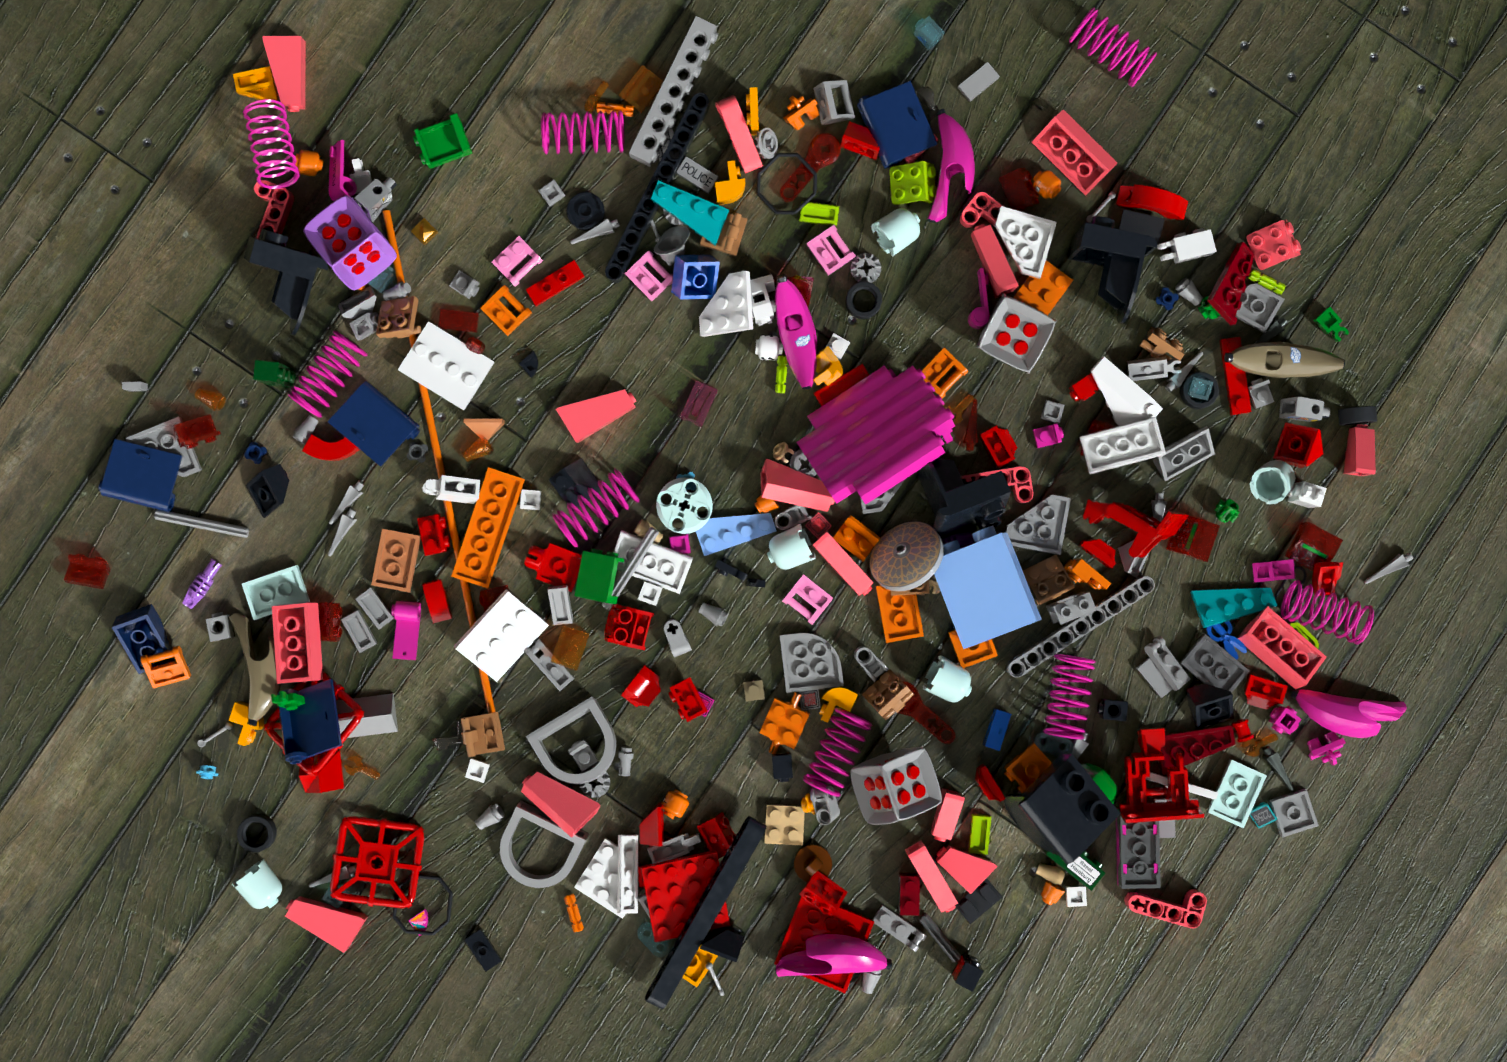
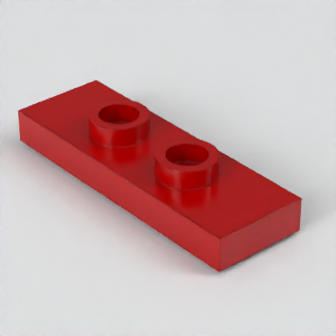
M575 260L527 288L526 291L537 307L585 276Z
M862 363L813 394L822 407L869 376V373Z

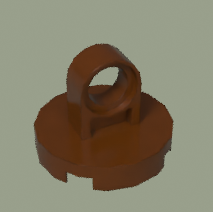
M805 845L795 855V872L805 882H808L810 877L817 871L827 877L832 868L829 852L821 845Z

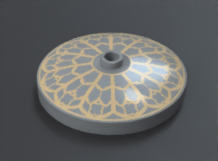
M906 522L897 525L887 531L874 546L870 556L871 574L885 589L891 591L914 589L929 580L939 568L944 554L942 539L933 527L923 522Z

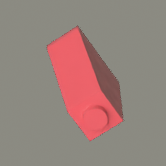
M1357 424L1356 427L1349 428L1343 474L1356 476L1374 475L1376 472L1375 430L1368 429V425Z
M942 788V802L937 806L930 833L935 836L934 839L945 842L946 839H952L965 797L959 792Z
M950 845L946 848L942 847L936 854L938 856L936 861L970 894L998 867L992 860Z

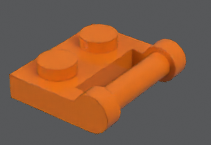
M506 285L502 286L480 308L507 336L532 314L529 308H525L509 292V288ZM501 297H504L520 313L517 318L499 301Z
M943 348L922 372L926 377L924 381L926 383L930 382L935 389L934 393L936 395L939 394L943 399L946 396L945 393L962 375L965 376L968 370L946 348ZM954 366L957 371L939 388L936 383Z
M175 646L172 650L149 656L147 654L141 656V663L153 688L191 677L180 646ZM172 657L176 659V661L152 667L151 664Z

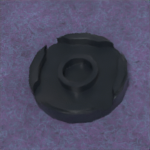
M581 192L574 195L570 199L566 210L571 224L577 229L584 231L591 230L599 225L605 215L604 204L601 199L590 192Z

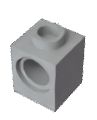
M223 612L211 614L212 618L206 619L210 642L235 637L232 623L228 618L230 615H223ZM219 621L223 624V630L221 632L218 631L216 628V625Z

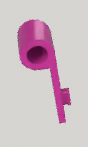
M340 140L330 147L329 196L333 201L346 195L351 197L357 191L355 182L343 176L344 140Z
M980 268L977 272L981 307L975 308L968 316V323L974 329L983 328L988 323L990 316L986 291L989 279L988 273L984 274V268Z
M396 601V604H393L391 614L396 620L392 659L416 660L421 603Z

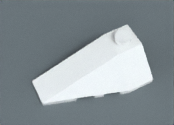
M1104 356L1091 369V374L1099 390L1102 391L1106 399V405L1110 408L1113 419L1118 426L1156 417L1163 409L1150 395Z

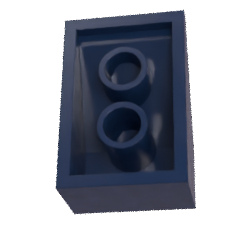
M152 604L116 617L112 629L138 674L145 672L141 663V656L147 654L150 656L171 650L162 621ZM172 657L151 664L152 667L173 662L175 659Z

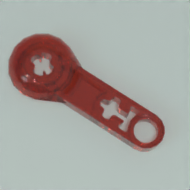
M822 133L815 136L810 142L805 161L816 173L821 168L834 163L840 156L841 146L838 139L829 133ZM826 145H828V150H830V152L828 153L825 151L824 153H822V148L820 147H825ZM803 163L800 164L780 190L781 199L785 202H793L814 176ZM803 174L805 175V182L800 181L797 184V187L800 189L797 190V188L794 185L790 184V182H793V184H795L797 181V175L801 176ZM786 188H791L794 191V195L791 198H786L783 195V191Z
M903 682L914 695L898 713L913 717L944 744H951L956 737L955 731L923 704L919 692L914 685L909 682ZM934 718H936L935 723L939 727L941 726V724H944V726H942L938 730L937 734L934 733L935 731H937V729L934 726L931 725L930 727H928V719L933 720ZM944 730L951 731L952 736L949 740L942 739L941 733Z

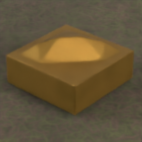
M425 218L411 230L424 245L439 233Z

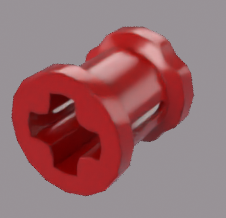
M1247 718L1231 723L1238 736L1237 742H1244L1254 738V734H1251L1248 727L1249 720Z

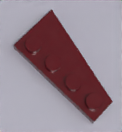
M1244 242L1237 243L1207 299L1229 325L1237 323L1238 318L1235 316L1237 310L1241 308V294L1245 292V279L1250 274L1255 255Z
M1225 726L1165 735V747H1161V753L1164 755L1165 760H1159L1161 774H1167V768L1176 767V753H1182L1183 766H1186L1236 745L1233 727Z

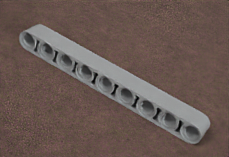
M1140 576L1095 605L1096 611L1100 613L1098 621L1095 622L1092 619L1093 612L1071 620L1011 659L1006 664L1007 673L1013 677L1023 676L1152 592L1155 587L1154 580L1148 576ZM1144 579L1148 582L1146 590H1142L1140 587V583ZM1130 590L1132 598L1127 601L1124 598V593ZM1113 600L1116 603V608L1110 611L1108 603ZM1079 621L1084 624V629L1081 632L1076 630V624ZM1062 632L1068 634L1066 642H1061L1059 639ZM1050 642L1052 650L1046 653L1043 646L1045 643ZM1030 653L1036 655V660L1033 663H1029L1027 660V656ZM1015 663H1018L1020 665V671L1016 674H1013L1011 671V666Z

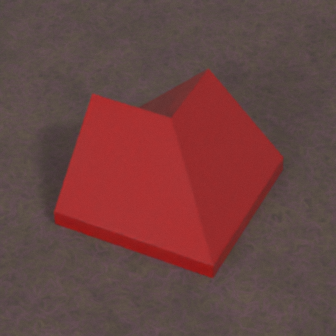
M849 121L842 138L841 147L876 160L880 147L868 128Z
M1285 422L1273 459L1284 461L1298 468L1308 467L1323 455L1321 430Z
M340 750L335 752L322 770L315 776H310L300 768L299 778L305 793H323L344 789ZM325 752L318 754V761L325 754ZM310 757L304 759V761L308 765H310Z
M659 802L640 822V844L651 846L663 845L664 818L662 802Z

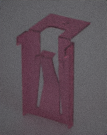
M696 380L680 415V419L690 421L702 428L718 390ZM699 387H700V390H699V393H698V396H697V399H696V402H695V406H694V408H693V411H692L691 415L697 417V415H698V413H699V410H700L702 404L704 403L705 399L707 398L708 394L710 393V391H711V394L709 395V397H708V399L706 400L704 406L702 407V409H701V411H700V413H699V416H698L697 420L694 421V420H692V419H689L688 416H689L690 411H691V409H692V407H693V404H694V401H695V398H696L698 389H699Z

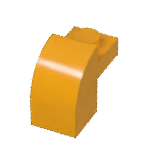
M735 160L727 161L729 181L715 182L718 205L733 203L740 199L744 193L745 178L737 179L741 177L740 167L735 165Z
M826 346L816 354V372L818 375L813 380L817 385L824 382L828 386L842 376L843 369L841 363L829 346Z
M833 687L827 690L822 699L828 701L827 705L823 703L819 712L822 715L820 719L828 723L835 706L850 712L858 694L844 687Z
M238 701L234 703L229 721L243 725L237 744L247 746L250 745V742L253 743L256 732L254 730L263 729L264 718L262 717L257 721V726L248 725L249 704Z

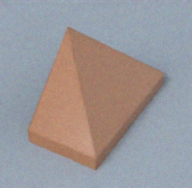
M464 419V423L486 443L505 424V420Z

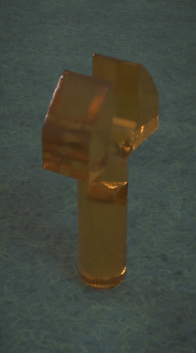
M602 81L595 93L589 96L584 105L585 111L592 113L596 109L597 102L609 86L606 81Z
M968 394L956 408L948 407L953 414L956 412L955 420H953L955 425L963 420L961 413L974 400L973 395Z
M1273 733L1257 741L1252 738L1244 741L1241 747L1244 748L1250 744L1255 745L1251 751L1244 754L1256 757L1260 755L1259 750L1261 747L1277 741L1278 736Z
M357 755L347 758L350 761H354L357 766L352 768L347 764L344 765L348 774L354 776L357 772H361L376 780L379 779L380 773L362 764V757Z

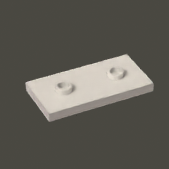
M1156 417L1079 437L1089 475L1166 455Z
M623 530L620 532L613 553H618V558L624 559V563L618 562V571H623L643 538ZM653 542L632 576L680 594L693 557Z

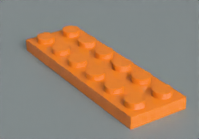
M488 467L479 493V499L472 513L451 577L489 588L525 479Z

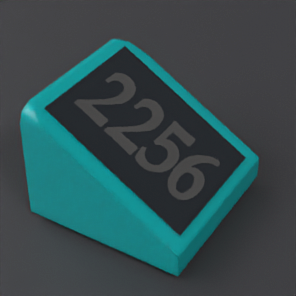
M1265 802L1257 805L1250 813V817L1258 828L1277 820V817Z

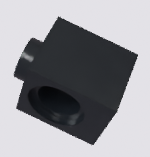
M1101 699V703H1098L1097 713L1100 714L1102 719L1126 721L1128 702ZM1115 705L1116 712L1109 715L1108 707Z
M791 753L772 754L774 779H778V782H788L789 778H793Z

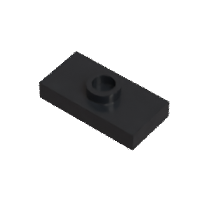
M482 928L465 939V942L485 972L502 961V958Z

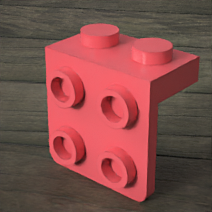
M1280 220L1247 235V242L1251 251L1255 254L1254 259L1260 270L1301 255L1300 243L1294 239L1292 234L1294 232L1293 226L1287 220Z

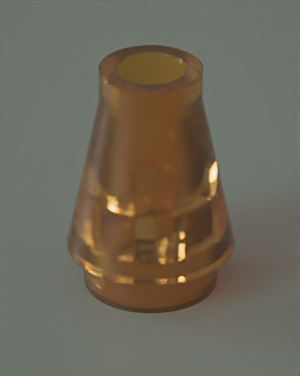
M199 388L195 393V398L213 411H220L225 405L226 398L222 393Z
M485 437L479 438L462 454L465 460L469 462L473 459L489 455L492 447Z

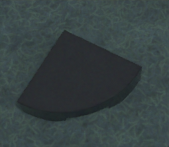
M534 351L519 362L531 378L534 377L538 370V358Z
M746 579V586L765 588V580Z

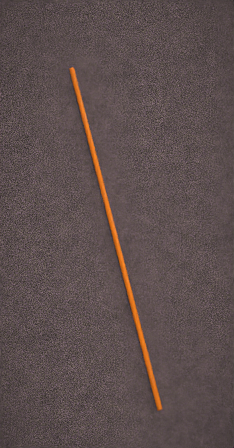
M385 210L382 213L388 241L397 254L393 262L397 283H405L390 210ZM412 334L409 337L411 348L417 340L416 334ZM419 384L439 479L442 475L446 476L428 389ZM443 500L454 555L457 561L461 546L451 501ZM460 580L469 626L471 628L476 622L469 583ZM478 667L488 713L495 712L488 674Z

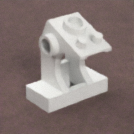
M771 274L750 280L752 318H754L755 324L759 326L765 323H772L774 312H776L774 300L770 301L768 292L776 290ZM764 295V301L754 303V296Z

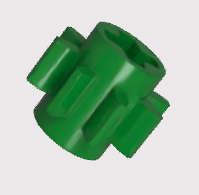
M1207 296L1202 299L1201 306L1198 309L1204 319L1207 317L1215 319L1220 314L1207 301L1209 298Z
M1228 499L1226 502L1220 500L1216 505L1215 515L1221 522L1226 523L1230 520L1233 523L1239 517V506L1231 499Z

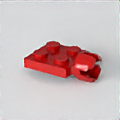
M549 543L546 549L535 545L531 546L528 554L538 558L536 560L526 556L524 565L537 571L536 579L553 586L567 585L568 591L572 593L579 574L582 555Z

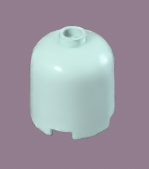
M899 208L873 223L871 228L872 232L876 231L879 236L877 242L887 254L891 252L893 257L918 238L920 234V219L916 213Z
M1269 461L1261 466L1252 476L1250 481L1251 492L1256 499L1259 498L1266 502V504H1276L1282 501L1293 488L1296 479L1295 472L1284 461Z
M801 524L775 535L769 542L770 551L767 552L768 558L771 563L775 562L781 569H791L816 559L815 553H811L808 547L812 544L805 529H802Z
M941 655L938 656V663L933 662L925 676L928 682L927 685L923 684V690L949 702H958L964 696L967 697L972 690L969 672Z
M264 859L245 871V876L241 879L237 878L232 883L248 904L255 909H262L266 906L269 908L273 907L279 902L277 897L282 892L280 880Z

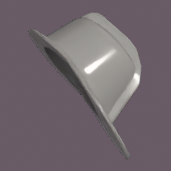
M675 226L668 229L655 245L654 252L659 254L661 259L671 266L675 262V255L685 254V242L690 234L689 229L685 226Z

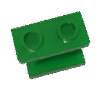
M457 113L450 115L451 119L422 130L414 129L416 135L413 136L416 146L421 148L422 153L419 154L423 165L427 164L430 169L473 154L461 119Z
M592 548L591 552L583 551L574 596L617 604L618 597L612 596L618 562L624 563V559L618 558V553L607 552V555H603L602 550Z

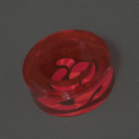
M474 337L468 338L465 344L467 349L476 354H482L485 349V344Z

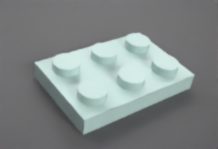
M298 565L242 583L253 620L272 615V606L310 602Z
M1230 759L1216 789V792H1218L1217 799L1211 800L1206 812L1244 828L1267 775Z

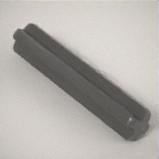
M927 913L923 914L919 918L922 925L953 963L961 959L959 952Z

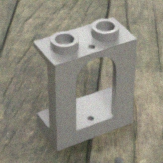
M1082 591L1046 605L1053 624L1059 622L1060 625L1097 610L1090 592Z

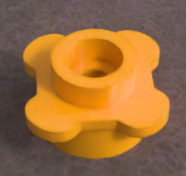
M808 793L802 798L801 807L805 813L812 812L814 815L816 813Z

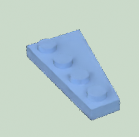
M771 513L709 518L708 522L696 531L703 554L707 556L776 532L777 530Z

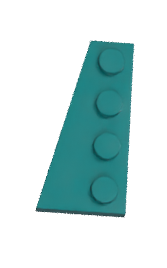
M658 180L651 200L716 246L729 209Z
M1271 588L1196 590L1190 592L1203 628L1261 612L1267 606L1269 608L1278 606Z

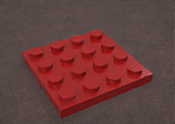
M716 850L641 866L655 942L677 938L680 935L719 866ZM726 902L710 930L730 926Z
M801 896L775 958L774 965H777L780 959L788 954L806 950V939L816 935H847L867 942L874 921L842 907H839L833 915L829 916L822 913L814 904L805 901ZM854 973L802 976L846 993Z

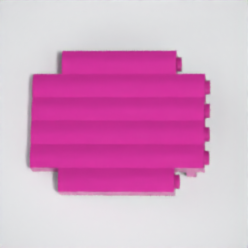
M883 366L807 416L815 430L797 441V444L836 504L856 491L865 505L926 466L929 462L943 455L945 451L942 448L944 442L940 437L941 435L946 444L953 441L950 433L953 432L952 428L955 427L952 420L955 417L949 408L945 409L943 407L945 403L940 395H934V387L930 382L926 383L924 381L926 377L920 368L916 370L914 366H911L896 376L892 369L887 370Z

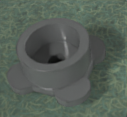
M411 442L407 458L423 463L426 460L425 453L428 451V446Z

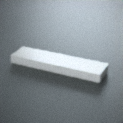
M1150 772V777H1146V780L1168 786V777ZM1188 783L1189 792L1217 799L1218 792Z
M618 835L617 913L619 914L638 913V835Z

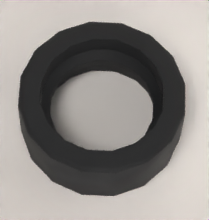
M867 281L854 284L848 290L846 296V307L849 313L859 319H869L875 316L882 304V294L879 288ZM861 289L869 290L875 297V304L869 311H859L853 305V296Z
M1205 372L1189 375L1180 386L1182 401L1193 409H1202L1210 406L1215 402L1219 394L1217 381L1212 375ZM1197 379L1206 381L1210 386V395L1202 402L1194 401L1188 393L1189 385Z
M1376 406L1339 409V425L1377 422Z
M262 814L252 815L244 819L237 830V839L240 845L250 852H261L269 848L277 836L274 821ZM253 822L263 823L268 830V837L262 844L255 845L247 839V827Z

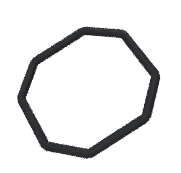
M778 153L757 173L756 193L775 214H797L817 193V173L800 154ZM778 157H797L814 175L813 193L794 211L776 210L760 193L761 174Z
M411 875L408 876L398 886L400 888L403 887L408 881H410ZM419 875L418 878L438 880L449 893L446 921L433 932L408 930L396 916L397 908L393 907L392 916L405 933L432 936L450 921L453 893L441 877ZM396 892L394 900H398V894Z

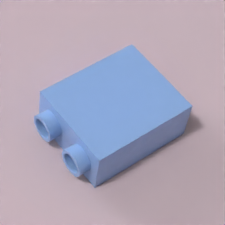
M994 526L973 533L972 537L975 543L962 549L958 540L944 544L943 559L939 568L934 573L963 649L1042 620L1008 533L997 534Z

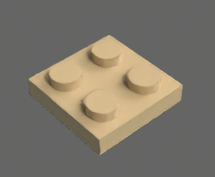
M766 804L765 824L767 827L765 831V844L803 845L805 812L801 806Z

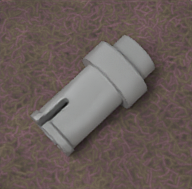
M399 282L395 287L384 290L383 298L386 301L404 298L411 292V286L408 283Z
M623 746L618 754V758H620L618 775L630 776L631 759L634 758V752H632V747Z

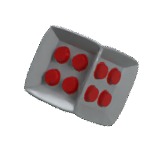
M1002 293V297L995 305L988 323L981 332L976 348H980L990 356L1030 374V371L1041 356L1057 320L1051 319L1043 312Z
M922 747L904 748L882 754L862 762L850 770L851 781L860 810L866 822L871 825L891 824L924 813L942 802L941 790L933 764L927 751Z

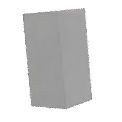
M1207 426L1199 428L1165 447L1166 455L1152 458L1163 480L1167 481L1211 457L1215 452L1209 428Z
M394 693L353 698L360 705L362 711H364V717H362L360 723L348 738L398 732ZM343 700L336 701L338 714L354 711ZM352 719L339 721L340 734Z

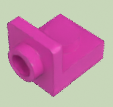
M1058 424L1032 430L1037 448L1061 443V438H1064L1063 430L1061 427H1058Z

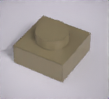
M762 680L743 682L746 701L765 699Z

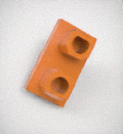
M791 96L789 98L791 104L787 106V109L791 111L795 108V110L783 117V119L795 130H799L805 125L800 117L804 113L807 114L810 120L820 115L816 107L818 103L815 99L810 98L800 105L805 101L804 97L801 96L796 99L794 96Z

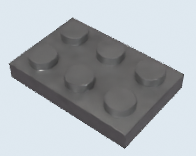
M1206 634L1199 638L1179 662L1202 683L1231 691V693L1249 672L1245 666Z

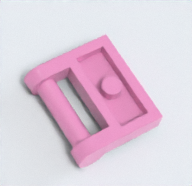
M835 225L806 243L828 276L856 257L854 252L849 250L837 233L838 229ZM828 236L832 237L845 257L839 258L826 239Z
M518 236L492 263L516 287L519 284L518 281L537 263L540 264L543 260ZM530 255L532 258L512 276L510 272Z
M648 251L625 275L652 302L672 284L673 274L670 275L653 257L654 254ZM646 262L665 279L662 283L644 266Z
M803 574L782 602L786 605L789 604L807 618V622L813 625L833 600V597ZM797 593L817 610L814 614L792 597Z

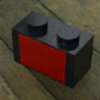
M962 954L961 959L957 962L951 974L955 983L972 992L984 972L980 966L981 963L978 962L976 957L970 954L968 956Z

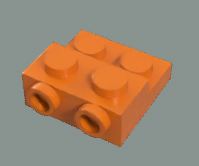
M1083 559L1069 560L1064 566V569L1069 573L1068 575L1074 583H1087L1095 590H1107L1111 585L1107 579Z
M1033 743L1004 767L1007 770L1004 774L1011 782L1016 780L1020 785L1017 787L1018 790L1023 793L1052 762Z

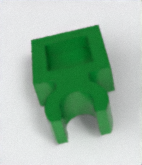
M1328 307L1314 319V322L1325 334L1332 332V337L1336 342L1342 340L1338 336L1339 332H1342L1344 335L1349 334L1345 327L1339 326L1342 319L1331 307Z
M280 691V695H271L272 703L286 708V710H295L298 706L305 704L304 696L296 693L286 694L285 691Z

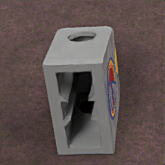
M1304 397L1281 399L1279 418L1311 422L1322 420V418L1327 419L1330 415V408L1324 407L1322 400Z

